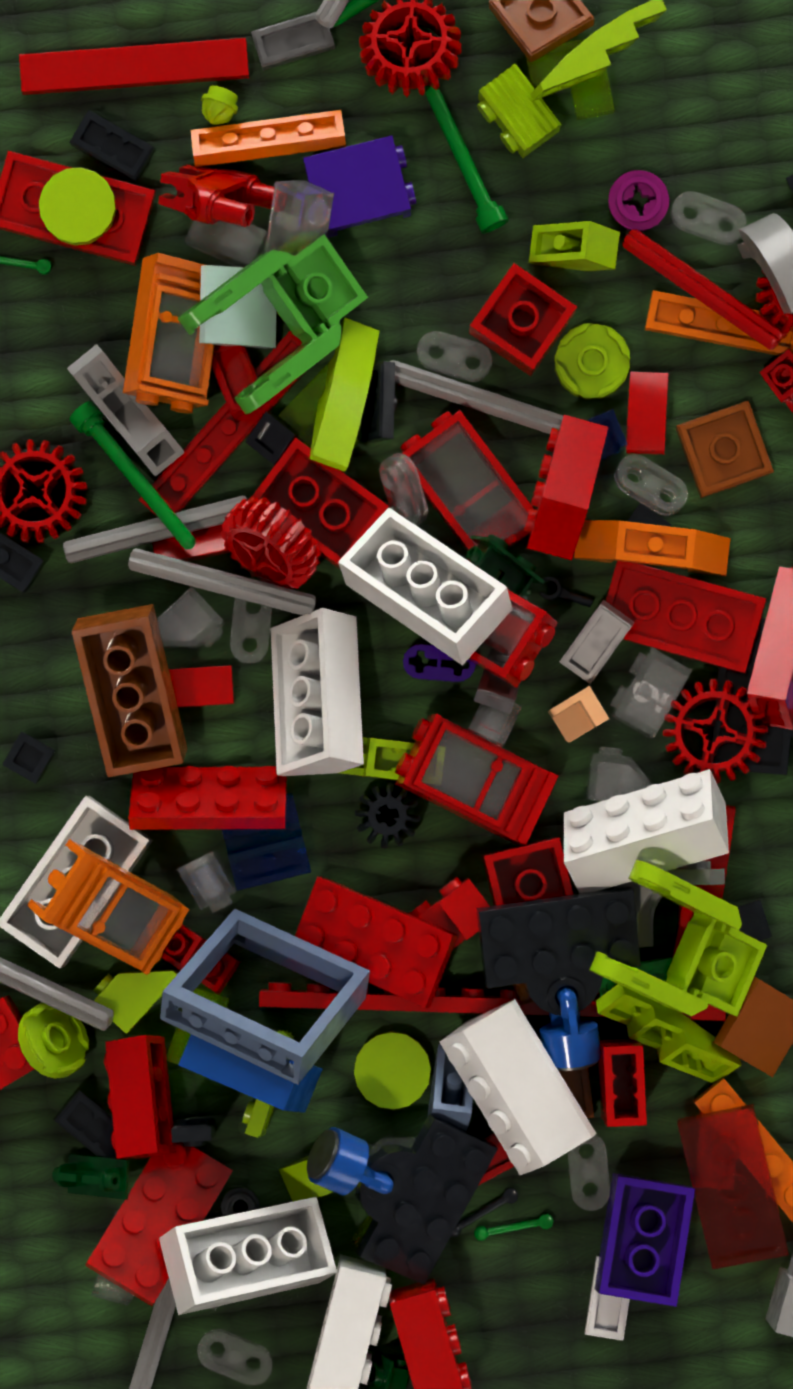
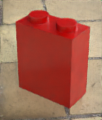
M633 1039L600 1040L601 1059L598 1062L602 1120L607 1127L647 1125L643 1045Z

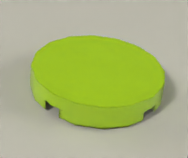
M82 167L65 169L53 175L43 187L39 199L40 217L47 230L59 241L74 246L91 244L97 241V238L101 237L104 233H107L112 227L116 215L115 196L108 182L95 171Z
M593 323L582 324L571 329L560 340L554 357L555 372L561 385L572 395L585 400L603 399L615 393L625 382L630 369V351L624 338L611 327Z
M41 1002L27 1011L19 1023L18 1041L22 1054L30 1066L40 1074L54 1079L64 1078L73 1074L84 1065L86 1061L84 1059L85 1052L89 1050V1039L85 1026L80 1020Z
M393 1031L376 1035L364 1043L356 1056L354 1068L357 1087L365 1099L380 1108L392 1110L408 1107L421 1098L429 1085L431 1073L428 1054L421 1044L405 1033Z

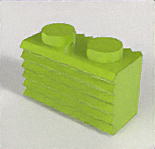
M513 64L479 90L478 99L480 103L477 104V107L488 123L495 121L498 127L501 128L503 133L500 134V138L506 148L512 154L518 151L520 156L524 158L559 133L561 123L542 98L533 101L530 94L534 91V87L519 67Z

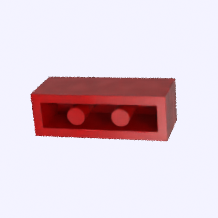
M141 1035L105 1042L104 1066L109 1078L110 1092L108 1094V1105L112 1112L114 1130L111 1139L113 1148L116 1151V1159H141L176 1153V1145L172 1143L171 1128L174 1125L165 1037Z

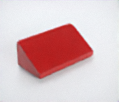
M221 525L191 532L196 540V544L192 549H184L175 537L152 542L154 553L183 561L231 553L224 546L225 540L221 536L223 530Z

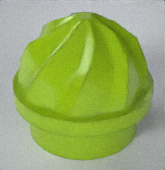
M210 86L208 93L203 94L201 98L204 117L213 125L228 123L238 111V106L236 105L238 96L223 87Z

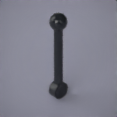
M506 1188L502 1197L458 1222L451 1237L459 1236L463 1228L503 1204L515 1203L518 1200V1192L514 1188Z

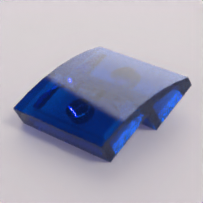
M293 793L287 794L285 829H222L237 891L311 873Z

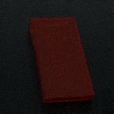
M754 1104L678 1119L677 1125L692 1187L695 1189L694 1195L712 1270L788 1256L789 1249Z

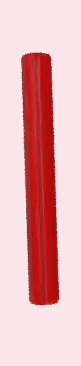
M632 229L626 235L623 247L767 349L773 350L781 342L784 334L781 329L642 232Z

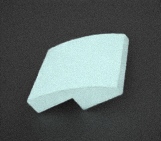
M201 265L200 300L243 269V267ZM261 283L224 312L213 316L201 324L199 343L263 349L276 348L277 311L264 294Z

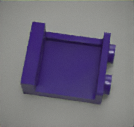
M392 135L303 158L321 234H325L327 238L338 236V230L402 214L403 218L410 217V205L417 204L412 182L404 183L401 169L407 168L402 145L395 146Z

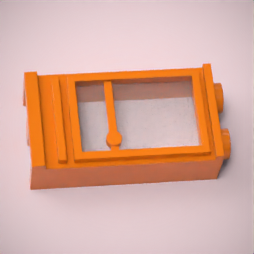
M162 253L144 257L142 260L123 393L136 396L135 402L156 406L159 402L171 404L170 410L187 414L193 413L195 408L208 406L207 393L214 345L199 343L200 326L194 330L193 334L188 335L178 321L179 316L200 301L201 265L204 264Z
M69 839L65 846L78 856L67 876L57 869H54L49 874L48 883L57 891L47 907L32 899L27 906L43 921L53 924L148 975L153 966L161 959L165 947L174 933L182 926L184 918L190 909L173 895Z

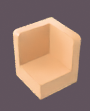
M590 686L548 711L568 743L609 719Z

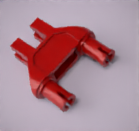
M184 165L179 167V173L168 171L161 174L160 182L173 185L177 190V196L169 193L159 196L158 204L183 212L194 221L210 225L223 221L247 227L253 222L255 206L283 212L287 210L290 203L289 190L263 184L256 175L237 170Z

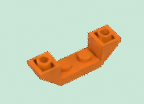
M585 520L574 552V559L612 563L615 560L688 569L690 573L726 577L731 538L687 528L628 521Z

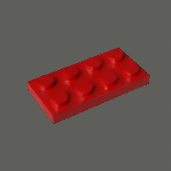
M8 150L0 178L1 230L136 266L156 197L155 190L101 176L108 182L115 196L116 215L112 227L107 233H104L101 237L97 238V241L91 244L70 245L59 241L47 230L40 217L39 199L43 187L51 177L71 167Z
M617 561L606 602L635 622L623 640L746 674L767 599L639 563Z
M276 766L162 767L135 772L132 779L128 817L129 830L285 829L288 777L277 775Z
M317 876L295 933L296 937L370 970L368 983L424 1008L431 1007L458 937L457 934L323 876Z
M183 1142L175 1143L176 1153L150 1158L129 1192L128 1200H124L85 1264L86 1267L150 1306H153L169 1279L159 1237L176 1226L204 1221L233 1170L197 1148L184 1147Z

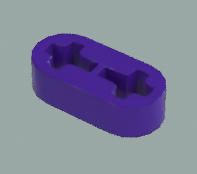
M414 645L406 651L403 658V667L406 673L418 680L464 682L474 673L476 665L468 659L466 662H469V669H463L460 676L454 675L453 668L441 667V660L453 661L454 659L434 645ZM421 651L424 652L425 659L437 660V667L425 666L423 673L415 672V666L409 665V658H416L417 652Z

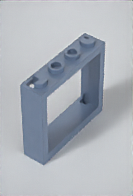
M234 909L163 990L160 1019L299 1085L366 999L370 970ZM233 944L339 992L300 1042L193 993ZM289 1059L294 1061V1064L289 1063Z

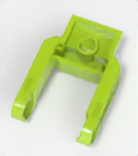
M636 860L628 879L694 912V916L687 924L668 969L666 982L640 969L607 957L608 955L598 951L589 970L667 1008L689 1016H694L707 1009L709 1004L723 1012L738 1017L767 945L739 931L742 922L738 907L663 869Z

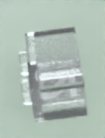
M651 648L646 655L641 652L638 653L628 671L634 675L627 688L622 685L619 687L610 703V706L616 708L611 717L650 739L655 738L672 708L671 702L677 699L692 672L688 667Z

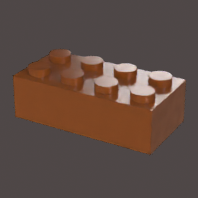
M149 604L78 618L72 629V635L107 777L183 764L188 748L154 605Z

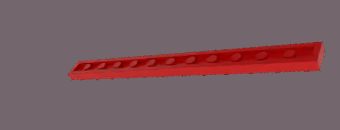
M269 982L268 989L260 990L259 1007L326 1009L339 992L330 991L329 987L320 983H308L307 990H291L292 983ZM368 985L366 999L357 1009L483 1014L515 999L524 1015H549V1012L539 1008L535 1002L520 1005L515 989H500V996H484V989L461 988V995H446V988L438 987L431 1007L424 1008L384 990V993L369 992ZM599 992L594 1001L580 1011V1016L605 1017L598 1014L596 1000L600 998ZM709 1004L707 1009L694 1016L682 1013L691 1020L725 1021L726 1012Z

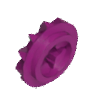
M634 170L623 174L614 182L609 192L608 208L613 215L614 221L624 226L627 230L637 229L644 232L657 226L665 217L669 207V194L665 184L659 177L648 171ZM635 186H637L641 198L654 199L644 204L642 216L639 215V211H637L634 205H623L633 199Z

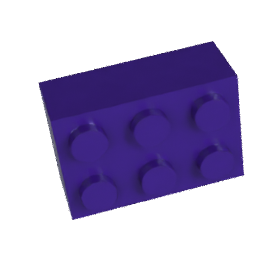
M612 1174L594 1287L599 1294L677 1307L694 1200V1188L663 1181Z

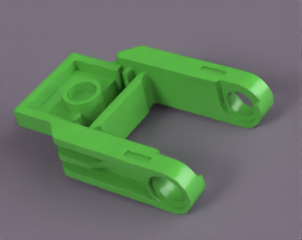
M325 234L316 238L295 255L271 250L258 256L178 317V321L188 335H191L201 324L213 316L224 312L261 283L263 292L293 335L301 340V346L234 398L245 415L265 404L340 345L342 327L340 319L368 298Z

